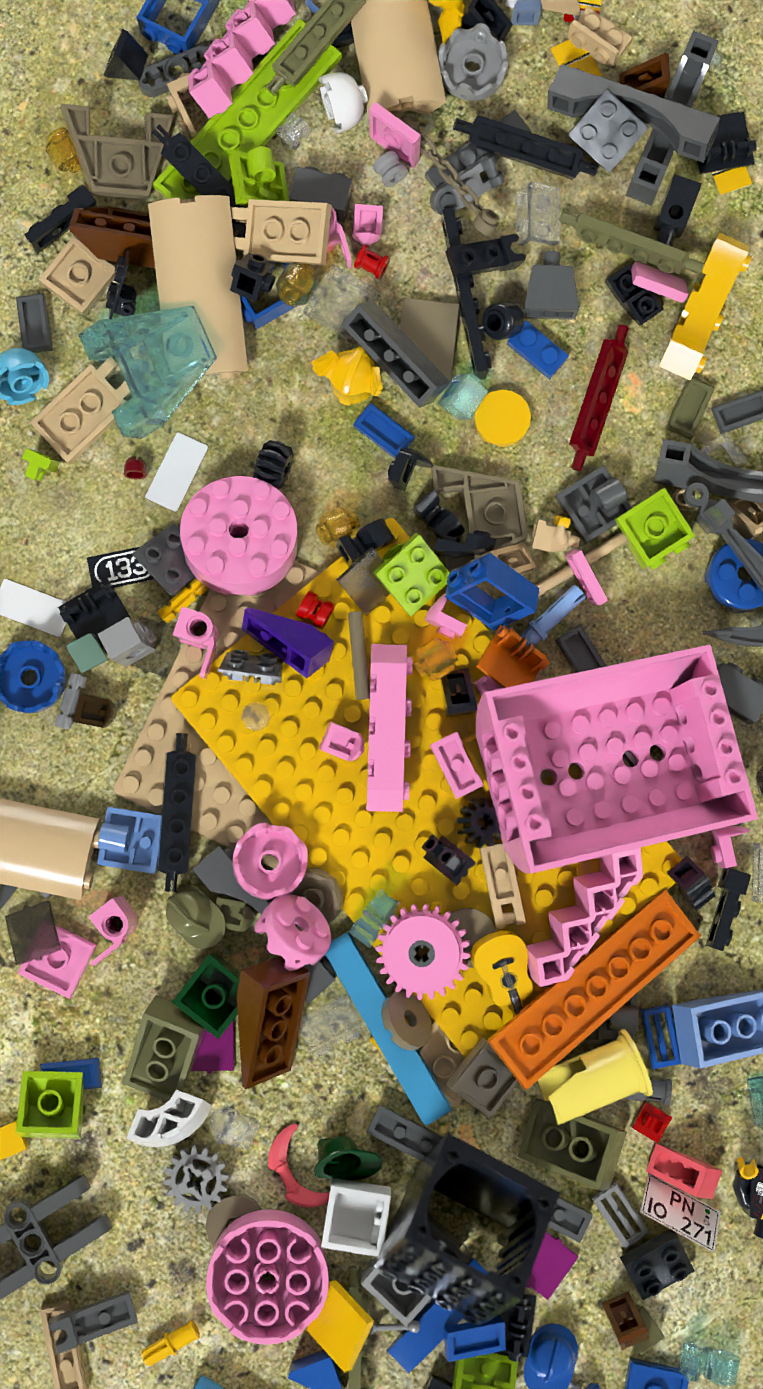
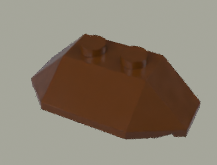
M111 206L74 209L69 230L98 259L116 263L118 256H124L126 248H130L128 264L155 268L149 213Z

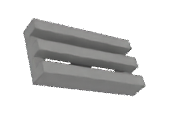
M615 1180L612 1181L609 1190H601L599 1193L591 1196L625 1250L650 1233ZM614 1191H616L641 1229L639 1232L636 1233L610 1195ZM602 1199H607L631 1237L629 1239H625L602 1204Z

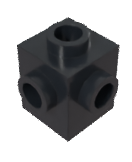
M248 253L241 261L237 260L234 264L231 274L233 280L230 291L257 302L265 292H270L274 285L275 276L272 273L275 264L267 261L260 254Z

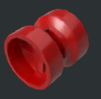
M308 591L297 610L296 616L302 620L309 619L315 627L322 630L328 622L335 604L328 600L322 601L316 593Z

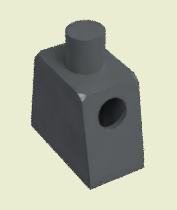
M547 251L543 253V265L532 266L523 308L524 318L575 320L579 311V303L573 267L560 265L559 252Z

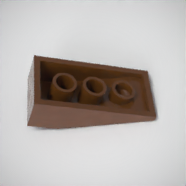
M282 956L241 970L237 991L242 1087L245 1089L289 1072L292 1068L311 971L304 966L294 971L286 970L284 968L285 959Z

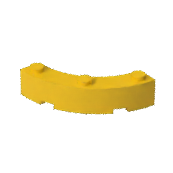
M720 232L718 233L704 262L705 266L702 273L705 276L701 284L695 282L669 339L670 342L664 351L659 367L688 380H691L694 372L700 374L707 360V357L703 356L712 330L717 332L724 318V315L720 314L739 271L744 273L752 256L748 255L749 245Z

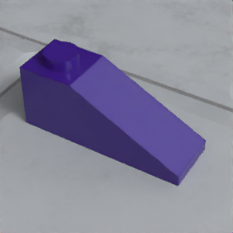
M250 607L244 610L242 631L305 678L311 676L330 661L334 641L314 626Z

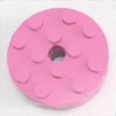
M232 476L216 480L203 487L192 497L181 519L180 537L186 562L194 576L202 584L215 592L228 596L229 594H246V596L262 593L278 584L290 571L295 561L298 534L294 510L287 498L277 488L263 480L246 476ZM235 535H236V536H238V535H243V536H245L244 538H241V539H240V538H234Z
M266 1209L239 1217L221 1233L211 1252L207 1270L206 1291L214 1315L230 1329V1333L251 1343L277 1344L300 1335L302 1330L318 1317L326 1301L329 1278L325 1248L321 1247L322 1241L314 1229L294 1214L281 1210ZM266 1272H269L270 1274H273L275 1278L272 1280H264L260 1276L265 1274Z

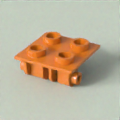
M500 625L476 667L500 686L507 688L534 682L540 669L544 670L550 661L546 659V654H542L536 648L532 650L534 646L532 643L525 645L527 639L525 637L522 638L512 627L507 628L505 625Z

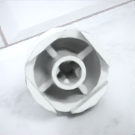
M335 72L319 77V82L325 84V86L320 87V92L328 119L334 118L337 126L332 127L335 134L355 127L364 114L363 103L368 102L364 86H358L355 79L347 73Z

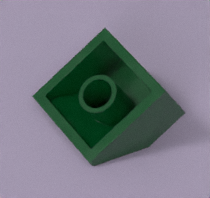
M213 951L202 962L173 999L172 1003L219 1039L238 1015L237 991L241 973Z

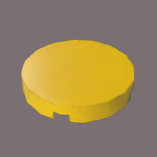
M500 389L488 393L480 400L475 410L474 423L477 433L485 442L497 445L498 447L515 445L524 438L530 427L531 413L528 404L522 396L510 390Z

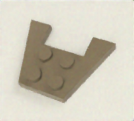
M61 103L60 110L91 195L147 200L164 146L152 132L156 129L162 135L156 128L161 124L169 133L174 115L146 113L144 116L145 140L91 135L89 106Z
M436 465L431 468L433 487L437 494L463 491L469 533L473 534L475 530L490 533V537L497 538L493 550L518 544L528 538L520 481ZM490 551L466 557L443 556L444 565L451 573L453 570L459 569L475 559L487 555Z

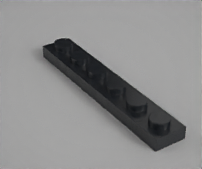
M453 208L442 210L441 224L447 249L450 246L462 245L459 235L463 234L460 217L455 218ZM473 275L453 277L475 381L486 379L488 369L492 366L489 351L484 352L482 342L486 341L484 326L482 324L478 325L476 315L480 314L479 302L477 297L472 298L471 288H474Z

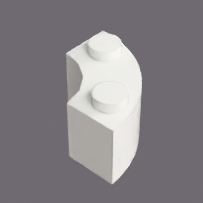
M176 1090L171 1099L160 1108L150 1111L138 1109L126 1139L147 1147H163L175 1144L190 1136L201 1126L208 1116L212 1105L203 1099Z

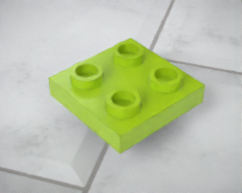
M263 146L255 147L248 153L233 150L229 155L236 205L248 207L249 199L289 201L284 165L282 162L274 161L273 152L270 148Z
M417 533L404 544H397L388 550L383 556L384 562L373 571V574L409 616L416 613L447 584V578L450 574Z
M495 1353L456 1360L453 1389H515L518 1362L509 1360L508 1356Z

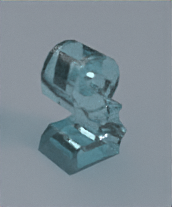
M381 888L373 900H370L361 918L354 922L348 932L371 948L378 937V932L386 926L400 902L392 899Z
M683 1342L678 1370L688 1381H699L700 1374H702L704 1378L717 1385L732 1386L736 1384L741 1359L737 1355L724 1350H713L710 1347L700 1348L695 1343Z

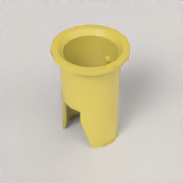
M625 1029L619 1030L615 1041L556 1064L537 1081L544 1100L551 1102L557 1125L637 1092H641L647 1097L651 1096L653 1092L642 1057Z

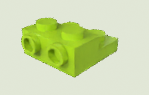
M665 487L615 519V522L629 542L627 546L642 569L650 566L651 570L659 567L666 562L664 556L672 551L677 555L690 546L688 541L695 537V534Z

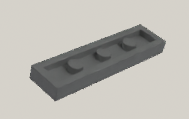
M513 110L498 121L531 132L516 110ZM468 142L444 160H447L458 174L490 153L468 146ZM494 154L496 160L501 157ZM434 166L425 173V178L434 190L446 182L440 175L437 166ZM449 168L443 170L447 176L453 175Z

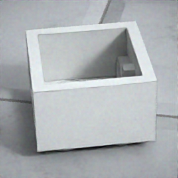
M332 1178L321 1247L378 1257L384 1243L391 1187Z

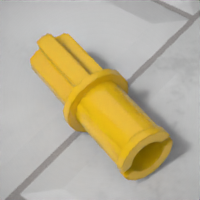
M190 1320L171 1333L165 1332L163 1338L143 1349L141 1357L144 1364L151 1367L171 1354L176 1356L178 1350L196 1339H200V1332L195 1322Z

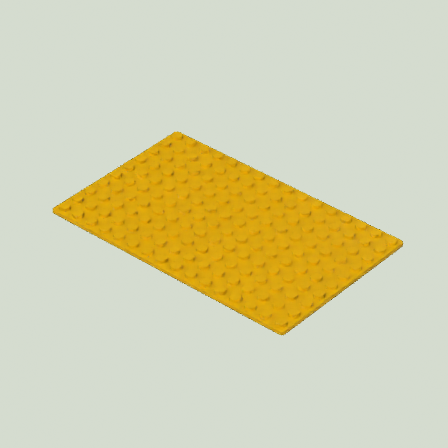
M394 518L385 520L386 525L395 537L391 544L374 552L371 557L364 558L361 563L351 568L347 566L341 556L272 613L314 626L313 622L309 619L302 620L296 616L297 610L308 591L316 593L322 601L328 600L334 603L335 608L324 628L321 630L315 627L334 641L329 662L308 678H305L284 662L281 669L282 681L281 683H275V685L260 683L261 677H259L258 683H254V676H250L249 682H246V675H244L243 681L228 680V676H223L222 672H218L227 652L244 650L249 655L260 656L264 653L273 654L246 634L212 662L207 679L201 678L199 673L171 697L173 704L270 822L275 826L290 828L304 842L307 848L308 868L324 870L337 880L342 888L344 897L342 909L374 948L379 944H383V941H380L377 937L380 933H387L382 927L385 922L393 925L390 917L396 914L400 918V910L403 907L407 909L408 913L411 912L413 904H416L418 909L422 910L424 904L428 903L429 911H434L438 905L440 906L439 914L442 915L447 911L453 912L461 908H474L484 912L494 923L480 850L475 847L474 842L471 844L465 843L467 834L459 835L457 833L459 829L463 828V824H458L455 821L456 818L464 817L459 809L462 806L468 807L469 800L475 799L478 802L480 798L484 797L487 798L489 805L492 802L490 791L485 793L483 788L480 787L456 799L430 747L431 744L455 732L458 733L460 739L476 732L477 711L471 714L446 717L440 672L469 668L478 709L482 696L475 687L474 682L486 674L476 666L492 640L493 635L481 621L449 599L442 613L467 625L461 639L454 637L451 640L438 633L439 628L425 620L431 606L446 593L447 584L412 616L407 615L373 574V571L384 562L383 556L388 550L397 544H404L410 539ZM361 611L363 613L369 689L371 682L372 644L407 645V657H413L412 675H406V698L411 699V716H405V740H410V758H404V782H409V800H403V812L367 811L370 699L356 700L348 620V613ZM330 721L361 734L364 740V753L358 759L347 761L319 749ZM570 764L568 774L573 779H579L581 769L576 764ZM548 770L541 772L540 779L542 783L551 786L554 782L553 774ZM479 818L477 824L482 825L481 828L485 827V821H480L482 818ZM431 835L436 836L438 839L443 835L476 862L472 868L468 869V875L462 877L461 882L457 886L423 858L427 852L422 849V845ZM494 839V845L503 843L502 839ZM667 841L640 847L643 877L636 886H632L623 898L625 902L612 920L608 919L598 932L599 938L589 952L635 912L662 891L668 890L675 884L667 872L682 859ZM577 863L529 874L522 872L514 864L526 924L517 926L516 923H512L496 931L513 932L525 945L551 940L549 912L576 906L573 877H576ZM512 903L501 905L502 913L513 911ZM418 945L419 950L417 954L420 957L425 955V958H428L429 948L425 945L421 948V945ZM470 967L467 970H459L464 977L462 981L454 978L455 989L452 990L446 986V994L444 996H441L436 991L434 999L430 1000L428 993H424L420 1000L429 1015L465 1058L482 1037L488 1040L514 1017L510 1005L502 1007L495 1004L488 994L486 982L477 974L474 968ZM528 975L533 985V991L529 997L522 1000L523 1007L525 1008L551 984L540 987Z

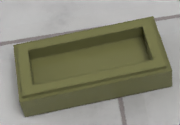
M693 377L691 380H687L665 429L692 440L715 387Z

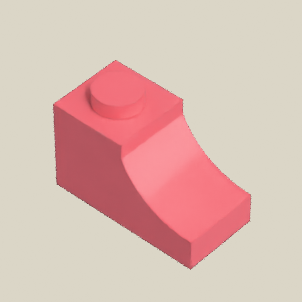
M658 1143L655 1144L646 1172L695 1197L713 1199L722 1174V1170L698 1158L685 1155Z

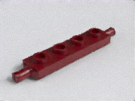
M619 324L617 326L614 339L603 340L569 445L576 452L571 465L573 470L582 471L586 457L595 455L629 352L624 343L629 331L626 325Z

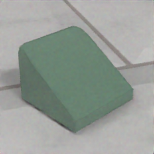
M89 633L66 645L81 673L108 661L96 635L93 633Z

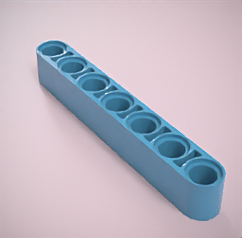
M346 931L333 939L325 955L419 1117L428 1126L451 1112V1105L419 1050H404L391 1039L393 1035L390 1030L386 1031L381 1011L383 1002L388 997L350 933Z

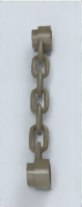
M410 113L401 116L400 120L421 135V152L426 158L433 161L444 180L456 189L469 210H473L477 215L473 221L474 227L480 233L491 236L499 225V216L491 209H484L472 189L464 185L458 178V174L453 166L441 157L437 152L435 144L427 135H423L420 131V120ZM428 143L432 149L426 151L422 144ZM449 168L453 175L447 176L443 170ZM469 193L474 200L468 202L463 195H468Z

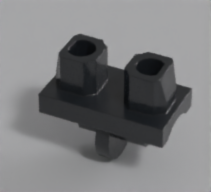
M431 835L422 845V849L427 852L423 858L456 886L461 882L462 877L468 875V869L476 864L472 858L443 835L439 839Z

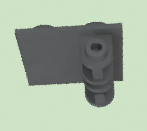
M175 523L132 553L138 560V563L155 578V581L170 596L177 595L183 586L195 578L186 562L181 543L180 529Z
M232 650L231 653H226L218 672H222L223 676H228V680L243 681L244 675H246V682H249L250 676H254V683H258V679L261 677L260 683L275 685V683H281L282 681L281 669L284 661L278 659L274 654L264 653L260 656L249 655L244 650Z

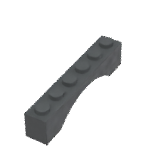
M696 31L692 32L665 99L682 103L692 108L719 40ZM655 129L650 134L625 195L652 206L674 152L672 145Z
M563 64L560 66L548 89L547 109L572 118L582 116L605 89L608 88L645 124L658 131L672 145L677 154L704 163L716 138L720 117L687 107L682 103L661 98L655 94L634 89L628 85L607 80L601 76L589 74L578 68H572Z
M663 439L654 483L687 489L693 483H701L707 487L711 494L763 503V472L730 466L704 454L692 444Z
M218 846L192 869L211 892L222 893L240 899L255 908L261 915L264 909L273 901L254 897L239 885L232 866L234 851L229 846L226 849L223 846ZM326 957L322 960L320 959L313 966L311 964L304 965L305 968L311 971L305 1001L308 1004L336 980L333 974L335 970Z

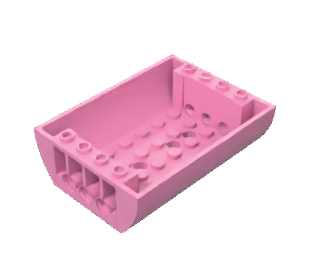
M711 644L488 691L482 695L476 714V738L493 806L496 810L504 850L515 866L524 873H535L758 819ZM653 745L659 747L662 751L660 761H656L650 756V748ZM626 751L631 752L636 759L633 767L626 766L623 762V754ZM570 764H576L580 767L581 776L579 779H573L569 776L568 767ZM543 770H548L553 774L554 782L551 786L542 783L540 774Z

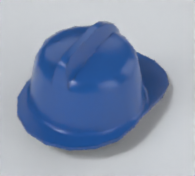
M550 1323L542 1326L535 1332L530 1343L528 1358H526L524 1365V1379L529 1389L568 1388L578 1356V1345L575 1336L568 1328L561 1324Z

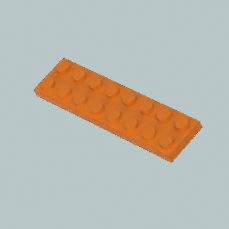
M667 890L662 891L580 959L573 967L575 971L568 980L551 984L487 1040L523 1089H529L699 939L701 935Z

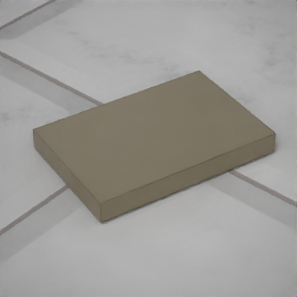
M403 298L400 329L451 382L459 304Z

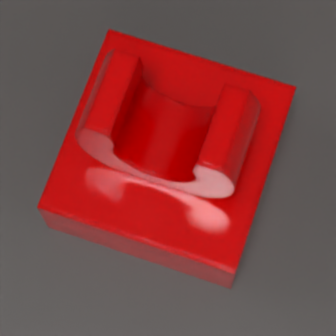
M644 1100L630 1126L658 1143L672 1117Z

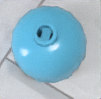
M12 348L0 353V399L7 400L9 405H22L35 400L36 398L33 394L40 391L42 387L46 390L50 379L48 371L35 353L24 348Z

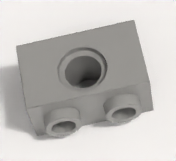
M126 617L97 634L110 659L126 667L157 650L153 644L156 638L148 625L144 627L140 621L137 622L130 617Z

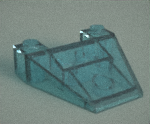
M195 306L112 318V320H99L79 334L89 360L104 362L110 356L117 360L133 397L112 411L122 437L143 439L162 427L217 359Z

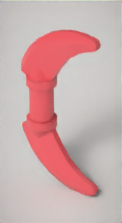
M294 1123L284 1128L273 1140L268 1155V1166L280 1175L286 1186L285 1190L287 1193L285 1198L289 1202L301 1207H318L329 1201L330 1192L320 1193L306 1189L296 1181L288 1167V1144L293 1133L298 1128V1125Z

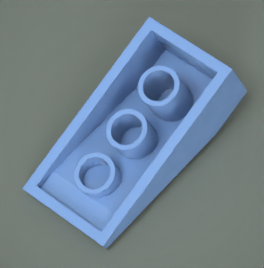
M763 989L696 999L672 1005L681 1064L705 1068L763 1054Z

